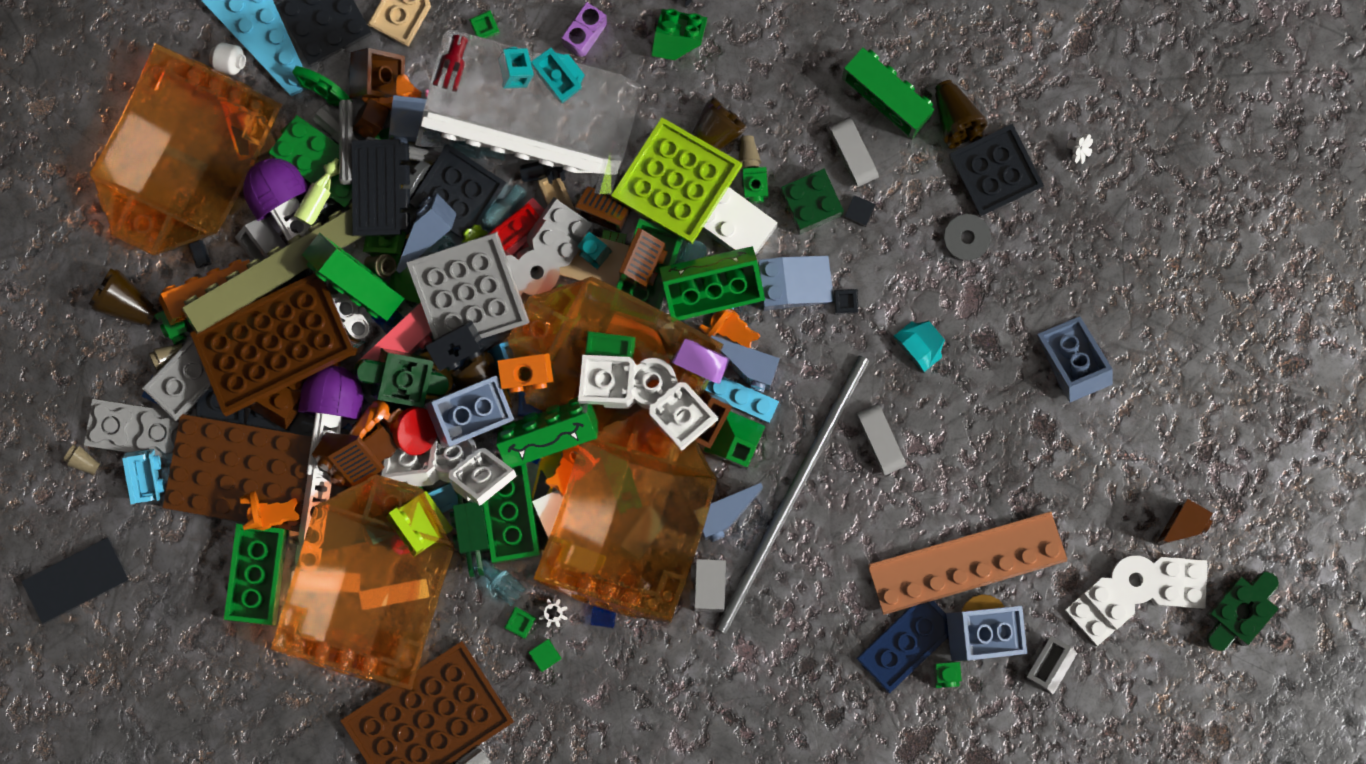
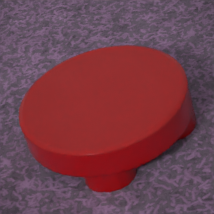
M415 406L407 408L390 425V431L393 433L396 446L402 452L410 455H421L427 452L437 438V433L429 413L424 408Z

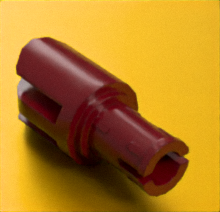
M460 35L452 36L448 54L442 55L433 81V85L438 86L443 68L445 67L447 73L442 88L448 89L453 71H458L454 80L453 92H457L465 68V62L462 57L468 39L462 36L460 45H457Z

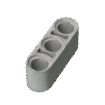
M848 117L829 126V133L855 186L859 187L879 178L877 169L853 120Z
M877 403L857 412L856 416L883 475H888L906 467L904 457L879 404Z

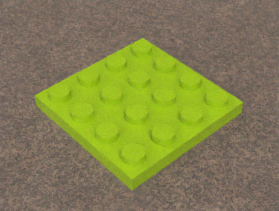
M661 117L611 197L676 236L693 244L743 165L740 161Z

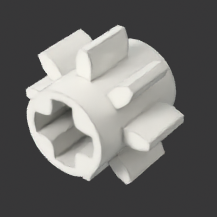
M547 599L548 606L546 608L543 606L539 607L544 611V615L540 616L539 619H547V627H550L551 623H556V626L559 628V621L561 619H568L563 615V611H566L568 608H561L559 606L560 599L555 604H552ZM554 607H558L557 612L560 613V616L550 620V615L547 613L548 609L553 610Z

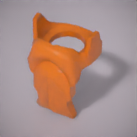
M399 74L397 76V96L421 98L422 92L411 84L407 75ZM362 97L364 102L369 99L368 97ZM393 97L371 98L380 105L392 110Z
M732 309L716 312L710 321L711 328L703 324L699 327L709 340L711 335L715 336L718 333L748 348H751L752 341L760 338V334L751 330L747 323L741 320L740 316Z
M376 400L363 413L349 435L360 436L363 439L379 421L390 429L391 423L403 411L398 408L394 412L389 413L388 404L382 400Z
M580 445L563 450V457L558 464L559 467L555 470L554 475L545 481L547 485L556 488L562 496H565L569 486H573L576 480L583 478L601 459H595ZM573 451L580 453L585 458V461L580 459Z
M255 491L239 498L241 504L251 505L247 510L248 522L243 525L244 530H266L271 528V526L299 519V514L295 511L297 505L296 498L281 504L278 502L272 504L259 503Z

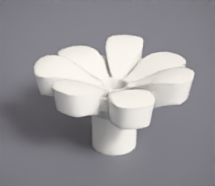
M1084 134L1083 137L1078 136L1076 141L1072 139L1068 141L1067 148L1073 150L1072 160L1074 162L1083 164L1085 155L1088 157L1091 155L1092 149L1088 147L1092 145L1093 139L1090 134Z

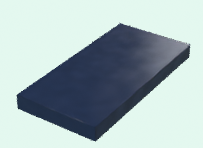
M934 601L909 607L856 659L890 694L949 637L947 615Z

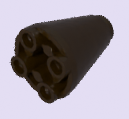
M945 80L935 87V97L942 137L948 148L953 149L964 142H975L983 137L981 132L987 127L985 116L956 84H953L952 80Z
M712 97L706 103L692 135L721 150L742 135L747 126L734 112L728 111L720 101Z
M110 268L101 283L104 286L103 290L98 288L89 302V305L92 306L91 309L141 326L144 324L148 327L158 310L153 308L154 305L121 271Z
M487 351L470 360V365L464 368L460 367L451 374L453 383L460 389L496 375L500 382L499 369L495 359ZM502 389L511 410L513 406L510 403L509 393L507 389Z

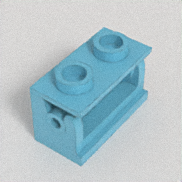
M155 449L125 453L122 460L130 504L153 501L155 497L159 501L163 495L162 493L165 492L164 479L159 477L158 470L161 469V460L159 455H155Z

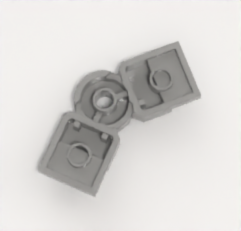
M554 197L528 233L527 243L529 247L519 251L515 257L504 251L520 296L523 292L533 296L549 292L558 281L559 267L568 266L580 250L577 246L593 225ZM534 266H538L537 272L534 275H530L531 269Z

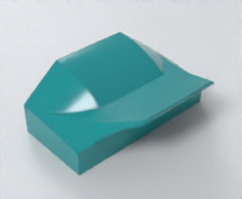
M549 48L531 61V65L538 77L561 104L582 89L581 82L585 74L569 54H559L552 48Z
M911 321L893 336L923 373L942 358L941 350L945 339L930 321L920 323Z

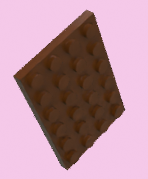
M314 273L237 310L197 335L195 331L190 333L221 411L226 417L356 354L326 282Z
M182 414L179 419L163 508L247 523V510L251 505L241 504L240 497L255 491L259 503L268 504L276 502L281 504L296 498L297 505L295 511L299 514V519L296 521H286L281 525L271 527L299 532L312 437Z
M463 641L340 720L367 764H451L515 722Z

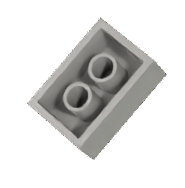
M697 559L696 565H691V582H696L695 589L690 591V606H695V611L724 612L726 560Z

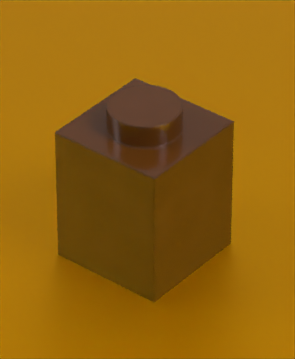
M369 98L358 110L353 123V131L364 138H375L383 129L389 109Z

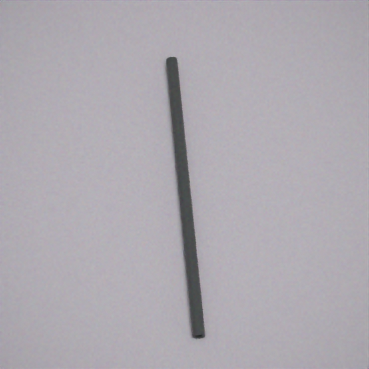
M859 355L715 627L716 630L726 634L861 378L869 362L867 358Z

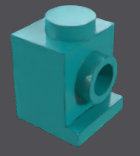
M509 47L503 49L498 58L503 78V89L527 87L534 76L528 48L518 49L517 47Z
M588 232L577 246L582 251L579 256L597 270L612 253L611 249L591 232Z

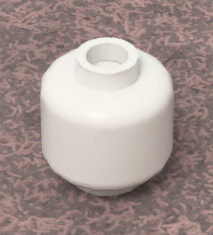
M221 42L211 49L209 63L216 72L235 75L240 69L244 68L246 57L240 46Z

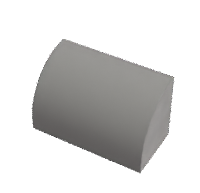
M267 218L260 221L254 220L244 225L235 236L252 261L259 258L261 262L268 258L267 253L278 246L283 249L287 246Z
M1051 636L1027 678L1049 693L1054 694L1078 653L1071 646Z

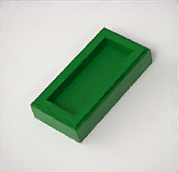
M588 331L585 355L631 357L633 360L636 337Z

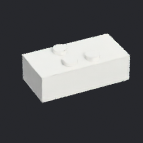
M728 188L702 228V231L729 251L753 246L756 255L777 228L778 222L734 190Z

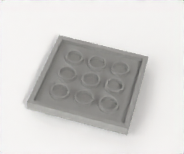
M498 232L406 262L434 339L471 320L482 339L530 322Z

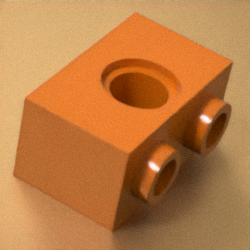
M549 353L497 361L501 389L509 388V393L524 391L523 386L532 385L533 390L547 388L546 383L554 382ZM524 367H527L531 372L528 380L523 379L521 376V371Z

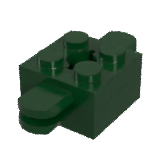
M381 348L378 361L360 359L354 366V374L358 380L373 384L371 395L377 400L424 408L427 394L442 396L449 388L448 378L442 373L433 372L434 361L426 356Z
M457 493L459 504L453 505L454 511L450 512L451 525L457 531V535L453 536L454 547L457 552L460 551L461 555L466 556L470 578L475 577L472 555H476L479 576H484L482 554L490 553L483 504L479 506L471 499L468 503H465L464 497Z
M1271 572L1260 573L1250 584L1242 577L1236 578L1206 613V616L1216 623L1206 638L1207 644L1211 649L1224 651L1234 640L1242 646H1247L1252 642L1279 609L1268 600L1279 586L1278 578Z

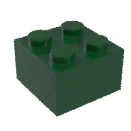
M825 168L781 187L780 193L799 235L843 215L844 210Z

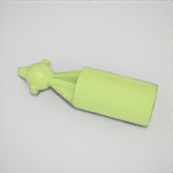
M335 158L332 162L324 165L325 175L316 183L310 185L294 214L295 218L309 226L314 225L331 194L329 192L331 177L339 174V159Z

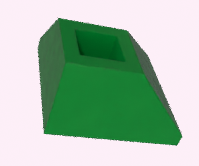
M662 9L655 31L652 56L676 60L700 46L708 17H703L696 13H682L675 9Z
M730 411L711 448L705 447L703 452L747 470L765 426Z

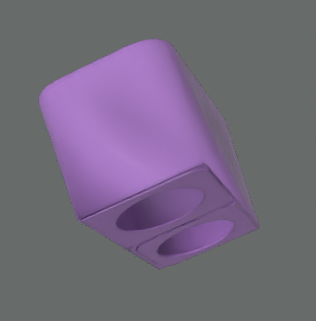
M586 2L562 36L563 46L576 56L584 57L606 27V14ZM587 9H592L599 14L598 21L593 25L586 24L582 19V15ZM574 28H581L586 34L585 40L580 44H574L569 39V33Z
M685 339L672 363L720 384L730 358L692 340Z

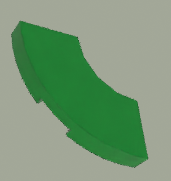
M295 66L292 71L302 88L309 89L322 96L329 105L339 106L341 100L353 102L338 85L323 75L300 66Z

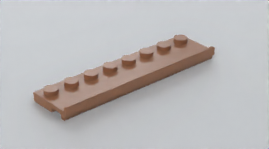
M1047 512L868 565L882 613L885 615L1067 562V556L1052 512Z

